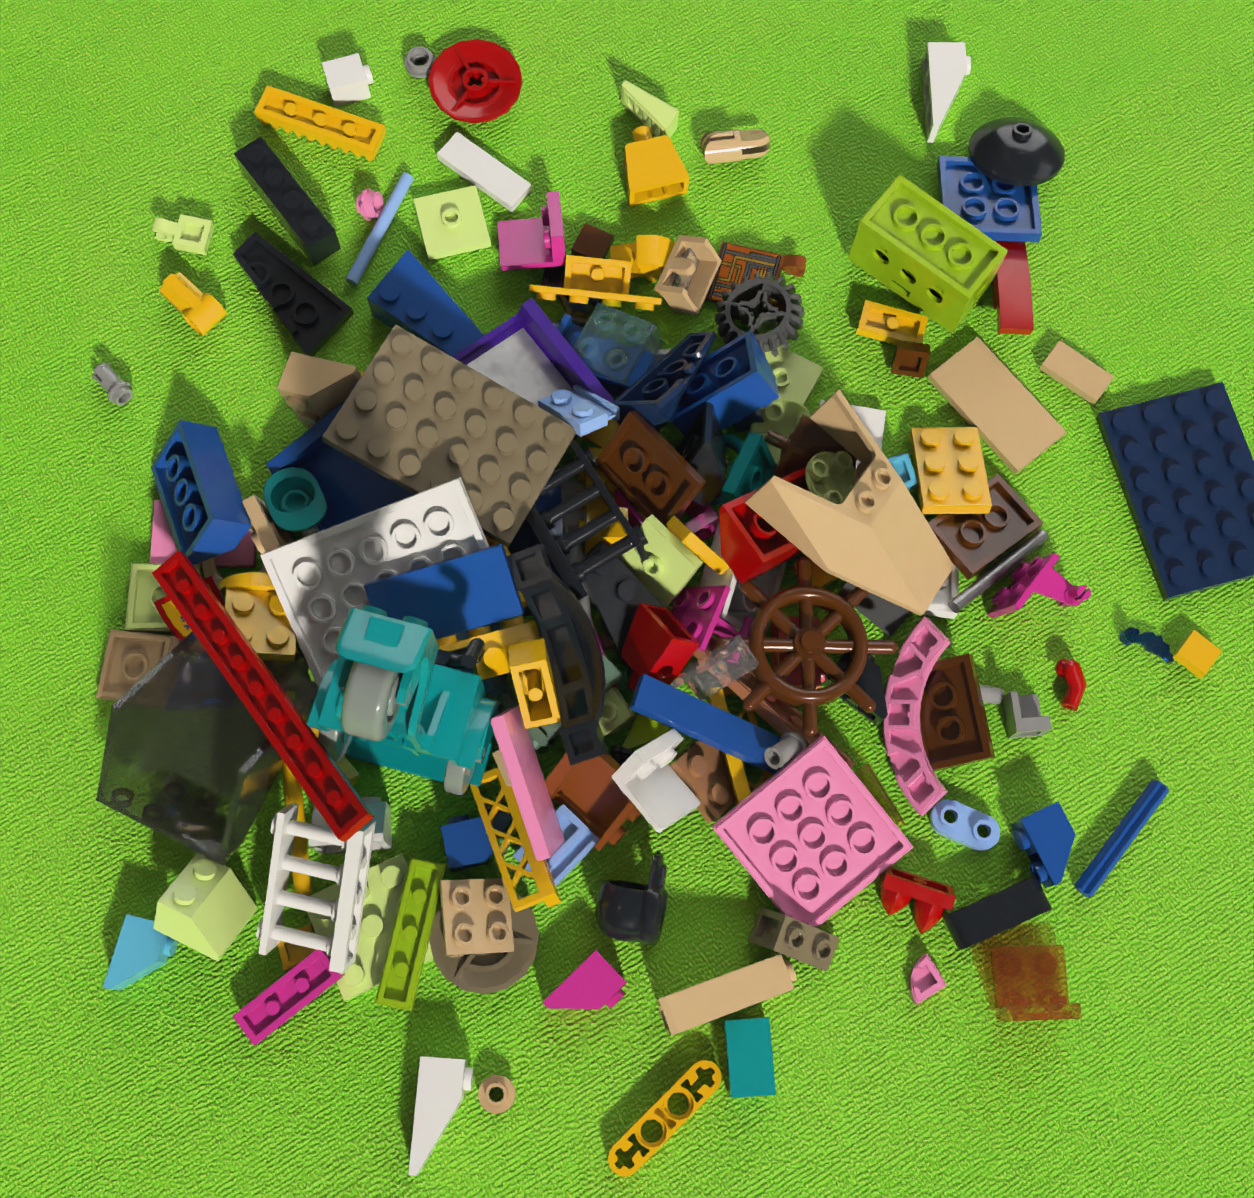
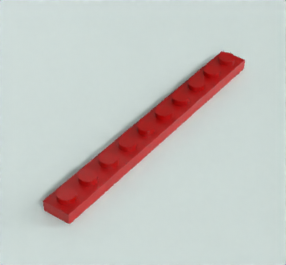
M178 550L152 572L153 576L336 837L346 842L371 821L374 815L312 729L307 726V722L192 562L183 552Z

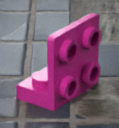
M559 191L546 192L547 206H541L542 218L508 220L497 223L502 271L566 266Z

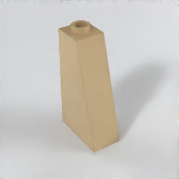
M782 954L659 998L656 1000V1004L667 1035L672 1036L794 990L792 982L796 981L797 977L789 959L784 961Z

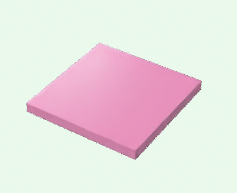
M823 735L711 826L782 914L816 928L913 848L912 844Z

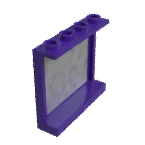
M533 298L521 305L518 314L452 356L538 406V400L550 396L554 391L564 389L573 391V386L576 384L611 403L614 401Z

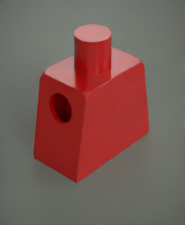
M640 603L621 651L623 659L633 669L627 682V686L633 691L636 689L639 677L643 674L668 685L672 684L700 644L668 608Z

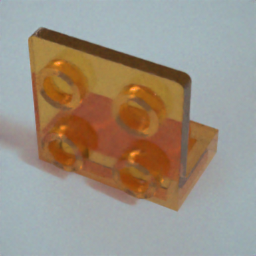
M1062 945L991 948L997 1022L1082 1019L1080 1003L1069 1004L1065 955Z

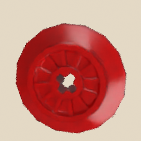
M480 39L460 41L443 50L433 62L428 77L431 97L439 109L455 120L473 124L492 121L507 113L519 99L523 84L520 65L513 55L497 43Z

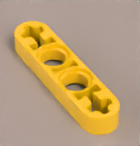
M700 1060L692 1064L612 1145L608 1153V1163L611 1170L623 1177L631 1176L637 1172L718 1089L722 1079L718 1066L708 1060ZM699 1067L703 1070H707L710 1067L713 1070L711 1075L713 1084L710 1087L702 1084L696 1090L697 1093L701 1094V1097L698 1101H695L691 1092L682 1087L681 1084L687 1079L689 1085L692 1086L698 1079L696 1070ZM674 1093H683L688 1098V1109L682 1115H674L668 1109V1099ZM647 1120H656L662 1126V1135L655 1142H647L641 1136V1126ZM634 1133L638 1142L649 1150L642 1156L638 1149L631 1157L634 1163L633 1166L628 1168L626 1165H622L619 1168L615 1164L618 1160L615 1152L620 1148L624 1152L628 1151L634 1143L627 1139Z

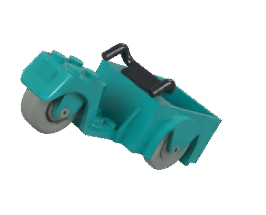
M364 605L362 610L350 608L336 640L335 649L339 657L331 663L322 679L307 726L319 729L318 739L335 762L340 761L345 756L443 782L446 792L460 796L467 789H470V784L480 787L494 738V731L490 721L491 718L498 715L499 702L487 699L481 676L456 669L475 667L484 655V641L480 638H474L469 643L464 654H456L439 649L433 630L428 628V623L422 619L412 616H404L403 621L387 617L388 613L386 611L369 605Z

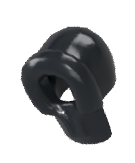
M657 852L653 856L648 885L610 879L602 882L596 898L595 917L601 931L608 937L620 941L641 942L645 945H654L659 941L667 905V891L664 888L667 865L664 863L663 853Z

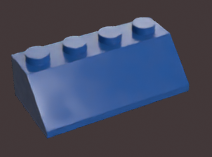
M179 420L152 464L151 470L177 551L183 552L192 564L195 565L236 549L244 535L249 532L251 521L242 503V495L238 489L217 427Z

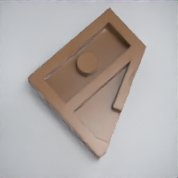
M695 739L669 764L700 801L697 809L708 824L716 821L736 801L722 751Z

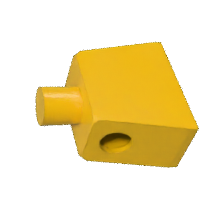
M640 126L632 131L634 142L626 144L624 149L629 207L687 194L689 175L670 137L663 135L653 138L648 126Z

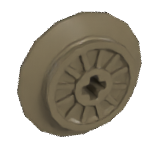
M510 901L514 952L468 954L456 958L445 956L442 908L440 907L435 915L429 941L433 960L446 980L464 991L488 994L507 989L525 976L536 957L539 940L535 915L530 907L515 912Z

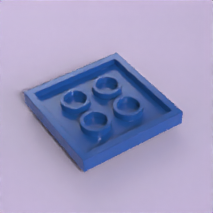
M939 156L937 175L939 202L994 241L1039 243L1042 236L1037 185L1013 186L1004 184L980 172L974 166L970 157Z

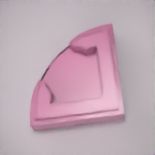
M927 953L915 962L909 976V992L915 1005L947 986Z

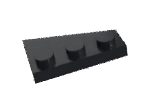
M603 541L597 542L578 564L608 546ZM616 558L586 576L587 580L583 582V585L592 604H595L604 623L603 627L618 652L616 654L621 665H626L627 662L623 659L621 651L639 604L664 606L619 558Z

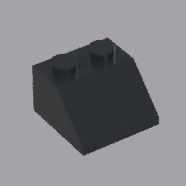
M706 402L675 450L705 479L706 483L692 501L708 507L715 496L719 498L723 493L722 489L727 480L724 477L728 458L725 457L726 442L714 406Z

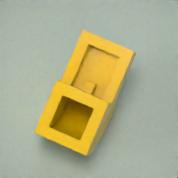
M637 235V242L610 246V259L632 261L631 279L646 277L649 282L658 281L675 242L658 235Z

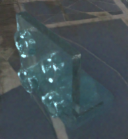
M598 302L573 349L590 370L621 383H626L644 350L647 349L658 354L663 341L655 324Z

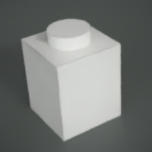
M359 53L322 62L335 107L371 98L368 85L374 83L368 64L362 66Z

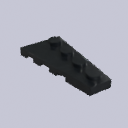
M254 232L233 253L236 262L305 355L314 356L354 314L349 305L258 233Z

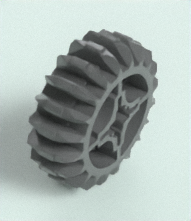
M756 271L754 279L748 280V277L743 274L741 278L742 283L738 285L731 281L730 288L732 292L722 291L723 301L717 302L716 309L718 313L715 314V321L719 325L717 328L720 337H724L725 345L743 335L745 332L741 331L734 324V319L741 320V323L748 325L749 330L754 334L764 355L765 352L771 351V354L777 357V348L782 347L788 350L790 347L788 340L797 341L798 332L796 330L803 328L804 324L801 318L804 317L805 312L804 307L801 306L802 298L799 294H795V287L792 283L786 285V281L782 276L774 281L773 274L770 271L765 278H761L760 274ZM770 298L781 303L786 308V312L779 311L777 307L771 306Z

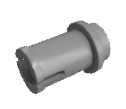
M100 364L93 370L92 378L108 394L107 398L111 403L123 405L132 398L131 384L123 381L110 364Z
M785 733L781 736L780 742L765 750L764 758L766 763L773 769L783 767L785 763L796 757L806 748V741L799 733Z

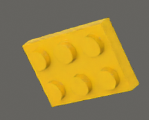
M978 427L911 428L909 437L915 475L919 483L917 489L922 514H989L992 502Z

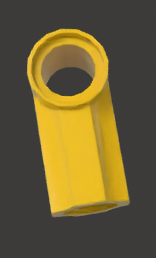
M181 272L171 273L163 280L162 287L159 290L160 293L182 313L185 321L199 335L204 336L227 315L225 309L208 292L202 293Z

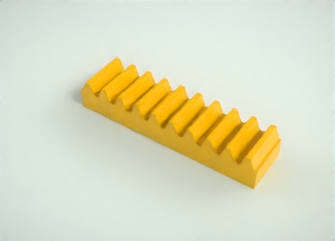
M268 85L254 111L257 119L265 126L267 123H270L276 130L282 127L288 134L290 131H293L300 138L302 135H305L311 142L317 139L323 146L325 143H328L335 150L337 147H340L344 153L348 154L351 151L358 158L363 155L370 162L372 159H375L386 135L385 125Z

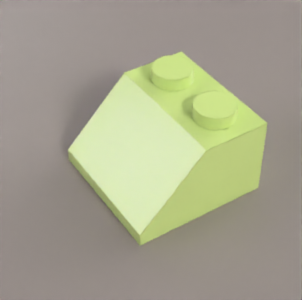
M198 852L158 900L153 929L219 961L254 915L257 906L231 868Z

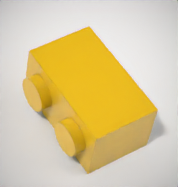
M544 638L508 645L509 667L525 729L561 722L558 694Z

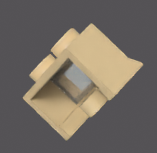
M679 235L654 289L663 296L674 313L698 315L722 262L706 237Z

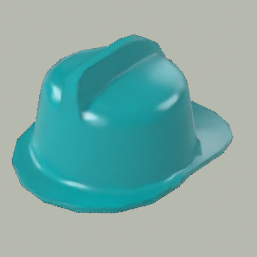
M294 467L281 469L274 473L265 483L263 490L264 500L273 521L279 528L295 532L307 530L318 524L325 516L327 510L326 499L317 480L310 472Z

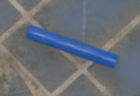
M1156 779L1147 785L1075 883V888L1078 892L1086 897H1091L1096 893L1169 793L1166 785Z

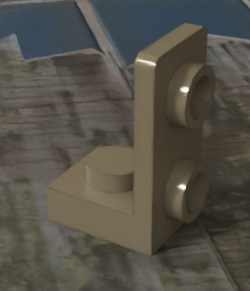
M760 907L749 938L751 943L824 971L829 969L839 940L833 934Z

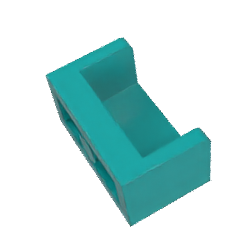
M769 1017L722 1021L723 1029L725 1028L730 1085L728 1097L776 1095Z

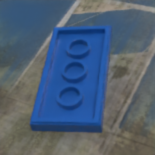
M503 543L372 581L364 585L370 606L386 611L388 613L387 617L403 621L404 616H412L422 619L428 623L427 627L433 630L436 639L519 616L525 612L516 589Z

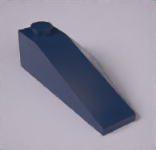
M714 331L689 333L615 399L612 404L620 407V420L617 421L619 426L630 411H638L660 434V429L671 420L715 341L716 335Z

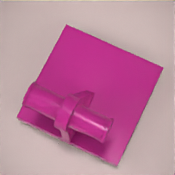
M1056 553L1042 558L1037 556L1029 563L1022 562L1013 571L1011 577L1014 580L1007 588L1003 587L995 594L991 600V603L994 605L987 615L995 618L1020 610L1033 592L1056 600L1058 604L1061 603L1060 606L1068 605L1073 607L1080 605L1083 600L1090 598L1091 590L1090 588L1086 589V585L1079 587L1071 585L1052 568L1060 558Z
M726 585L683 588L674 600L671 613L700 643L696 651L706 650L713 632L721 637H747L752 617H744L739 632L719 618L731 590ZM731 651L727 661L732 665L741 666L746 652Z

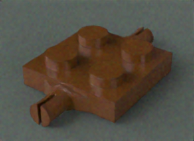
M804 414L795 430L788 437L771 429L765 435L764 440L766 443L781 449L780 459L772 472V476L783 478L805 468L808 461L820 452H847L852 458L853 467H856L857 458L811 420L810 417Z

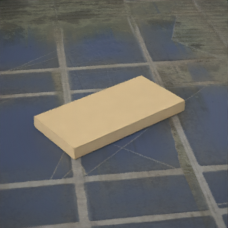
M976 337L931 372L927 378L971 427H978L979 436L1015 475L1066 434L1063 427L979 337Z

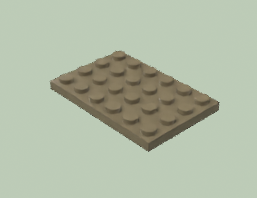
M395 324L322 436V442L413 494H418L461 477L484 534L509 548L576 435V431L568 423Z

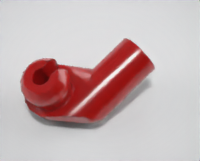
M1063 658L1057 662L1055 668L1058 676L1065 677L1068 685L1061 706L1068 710L1077 711L1087 682L1080 663L1074 659L1067 660Z

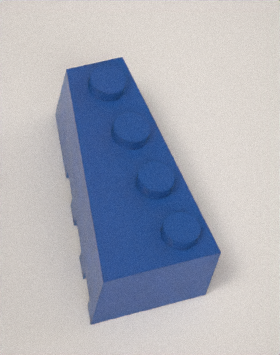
M409 250L403 254L367 297L371 313L374 317L392 329L395 324L451 357L484 336Z

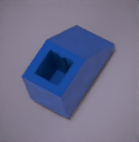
M1056 802L1012 823L1015 829L1013 831L1014 840L1021 850L1026 851L1032 862L1029 864L1030 871L1033 876H1037L1044 888L1054 886L1062 881L1075 837V832L1059 802Z
M499 810L492 823L494 829L507 833L513 818L510 814ZM467 814L449 818V824L441 826L448 865L452 872L489 863L494 853L481 817L470 819ZM497 837L499 844H501L503 839Z

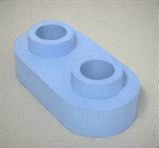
M942 800L934 805L929 813V823L937 834L973 850H987L993 847L999 840L1000 828L994 818L955 800ZM945 811H950L954 814L955 821L953 823H948L944 819ZM979 825L987 829L988 835L986 838L978 835L977 827Z

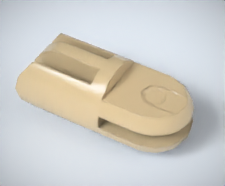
M739 129L704 133L699 143L705 161L708 164L740 162L742 159L758 158L766 155L770 149V136L767 132L760 129L740 131Z

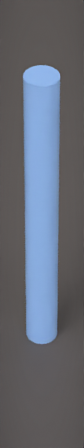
M403 172L345 279L349 284L353 286L358 285L414 180L410 174Z

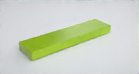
M410 857L375 1004L413 1011L440 899V881L444 880L446 874V864Z

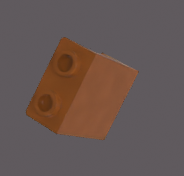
M565 753L545 780L551 800L554 798L561 805L564 804L600 839L594 846L599 852L608 843L614 847L626 834L627 830L623 826L628 819L634 822L641 814L611 778L621 765L608 754L576 765H570L567 753Z

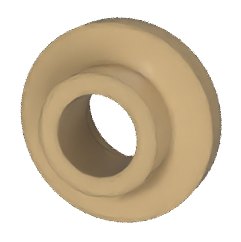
M489 1076L479 1087V1102L490 1113H503L514 1103L515 1087L505 1076ZM493 1087H500L503 1090L504 1096L499 1102H495L490 1098V1090Z

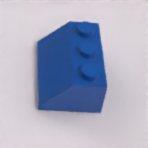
M751 330L707 355L671 418V422L683 436L706 402L713 404L721 430L732 424L740 422L744 417L758 409L770 405L779 398L775 375Z

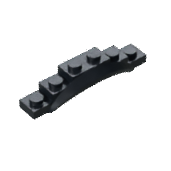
M537 544L508 555L507 559L516 589L521 591L535 620L540 636L545 640L561 710L563 729L560 730L569 763L570 765H576L606 755L608 750L599 725L605 700V669L600 645L589 617L568 586L552 572L544 545Z

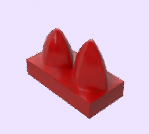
M891 866L880 875L881 902L888 915L897 913L909 903L911 898H914V918L920 933H924L936 925L946 909L952 911L956 900L952 886Z

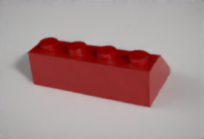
M806 467L781 478L809 491L805 478ZM758 489L734 499L719 508L721 556L741 584L803 553L745 504L747 499Z

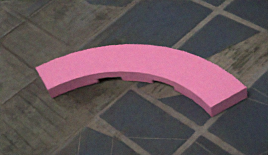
M925 616L914 627L903 643L892 674H889L885 690L888 715L883 720L885 748L896 774L897 783L912 807L922 816L948 792L939 781L926 756L920 730V710L928 676L942 652L951 643L936 625Z

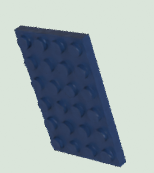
M1223 382L1099 413L1096 417L1098 426L1163 601L1253 578L1254 460Z

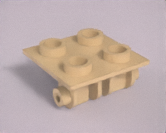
M503 878L440 881L445 956L456 958L468 954L514 952L510 898Z

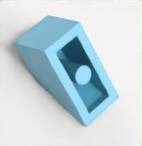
M126 914L103 988L120 991L167 963L168 957L174 955L178 941L153 929L154 921Z

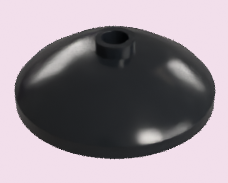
M999 118L983 124L972 134L968 147L969 157L980 172L995 181L1013 186H1034L1048 182L1058 175L1065 160L1064 147L1056 135L1045 126L1024 118Z

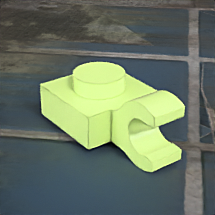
M180 214L178 223L163 218H155L152 231L157 232L155 236L157 240L164 242L172 241L174 249L207 255L214 230L212 220Z

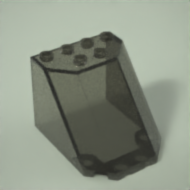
M193 631L112 705L96 800L193 851L224 865L243 843L284 761ZM295 652V662L262 660L304 720H306L312 709L318 687L315 681H311L308 673L309 666L305 657Z

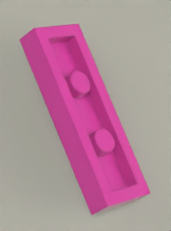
M315 950L233 1015L235 1021L254 1046L345 975L344 973L340 974L329 971L330 957L327 956L325 951Z

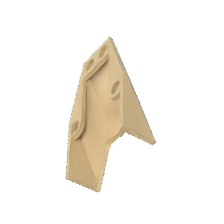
M838 389L810 416V419L861 462L854 472L855 485L842 503L835 504L773 475L747 499L745 504L825 572L921 616L931 604L954 568V565L904 482L842 392Z

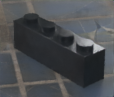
M261 136L234 153L242 175L314 266L341 249L335 229Z

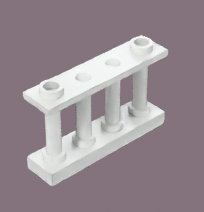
M290 803L275 814L271 824V834L274 835L264 915L256 933L257 939L260 940L258 954H268L280 941L325 951L327 956L330 957L329 971L343 974L356 961L376 821H369L350 839L343 842L336 837L331 828L297 821L299 804ZM294 836L342 846V850L346 851L344 864L338 867L292 856ZM289 871L336 881L337 886L341 887L339 899L333 902L287 891ZM285 906L330 916L332 921L335 922L334 934L328 937L282 926Z

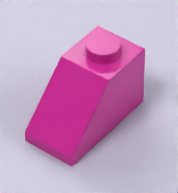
M595 950L542 1003L548 1009L600 1010L604 1005L611 1009L626 994L621 988L627 982Z

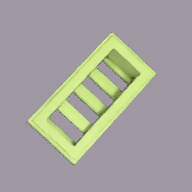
M629 81L623 82L621 103L640 122L650 127L651 132L656 137L666 135L671 138L678 127V109Z

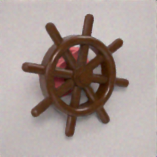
M802 557L797 562L798 586L784 589L768 598L750 580L739 584L741 592L759 610L750 623L747 637H720L716 642V646L720 651H742L747 653L750 668L760 684L743 700L742 705L745 710H754L769 694L788 704L802 706L803 731L805 735L812 737L818 731L817 706L830 703L845 693L865 712L871 713L876 709L875 701L856 682L865 668L868 654H893L897 651V644L893 640L867 639L864 624L854 608L869 594L868 591L856 586L845 598H842L830 590L812 586L811 561L807 557ZM799 604V617L786 616L781 611V609L787 606ZM813 605L829 612L820 623L819 617H813ZM770 619L773 622L771 624V638H763L766 625ZM839 623L843 626L848 639H825ZM765 652H772V667L766 658ZM826 653H850L845 672ZM826 674L835 682L829 686L819 688L821 682L825 681Z

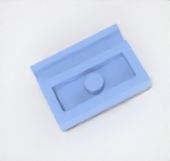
M577 384L573 386V391L566 389L557 390L550 396L538 400V407L571 425L580 437L607 426L610 419L620 420V407Z
M564 804L555 813L565 842L550 858L546 859L556 887L600 840ZM520 847L513 854V857L519 863L525 853L523 847ZM527 863L525 869L532 872L529 863Z

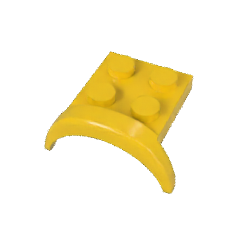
M268 572L237 573L217 583L222 595L225 596V610L261 660L295 662L296 636Z

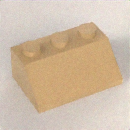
M291 352L277 390L286 400V404L295 412L297 419L304 424L308 431L348 398L361 378V374L356 366Z

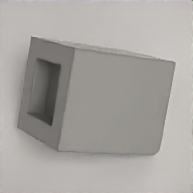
M1010 691L1004 696L1002 702L1008 739L1043 736L1052 729L1050 716H1041L1039 699L1036 694L1018 695L1017 691Z

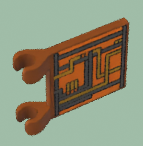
M722 242L718 255L722 262L706 295V301L713 303L723 301L722 291L732 292L730 288L731 281L740 285L743 274L748 277V280L754 279L756 271L760 274L761 278H765L770 271L775 281L780 277L781 270L790 275L802 277L806 269V258L801 255H781ZM770 298L771 306L777 307L779 311L786 312V308L781 303Z

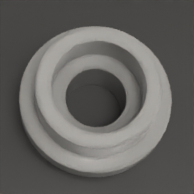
M414 47L405 57V69L412 77L426 78L429 76L432 64L436 60L435 56L425 47Z

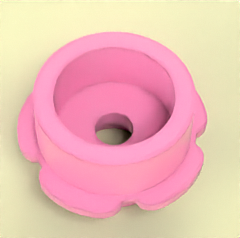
M371 188L364 189L356 199V209L365 220L371 221L372 218H378L383 210L381 193L373 191Z

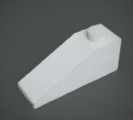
M965 42L927 43L922 58L927 143L934 142L957 96L965 75L970 74L971 57L966 55Z
M420 1056L408 1175L416 1176L421 1172L463 1101L465 1090H472L473 1068L467 1067L468 1059Z

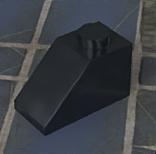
M845 653L837 663L844 672L848 665L850 653ZM868 654L865 668L856 684L875 701L876 709L871 713L865 712L846 693L839 698L878 727L888 713L880 666L874 662L875 658ZM827 676L822 685L826 687L835 682Z

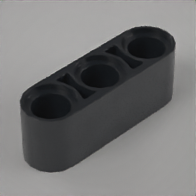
M1035 875L945 915L943 919L958 951L1043 914L1051 910L1052 907Z

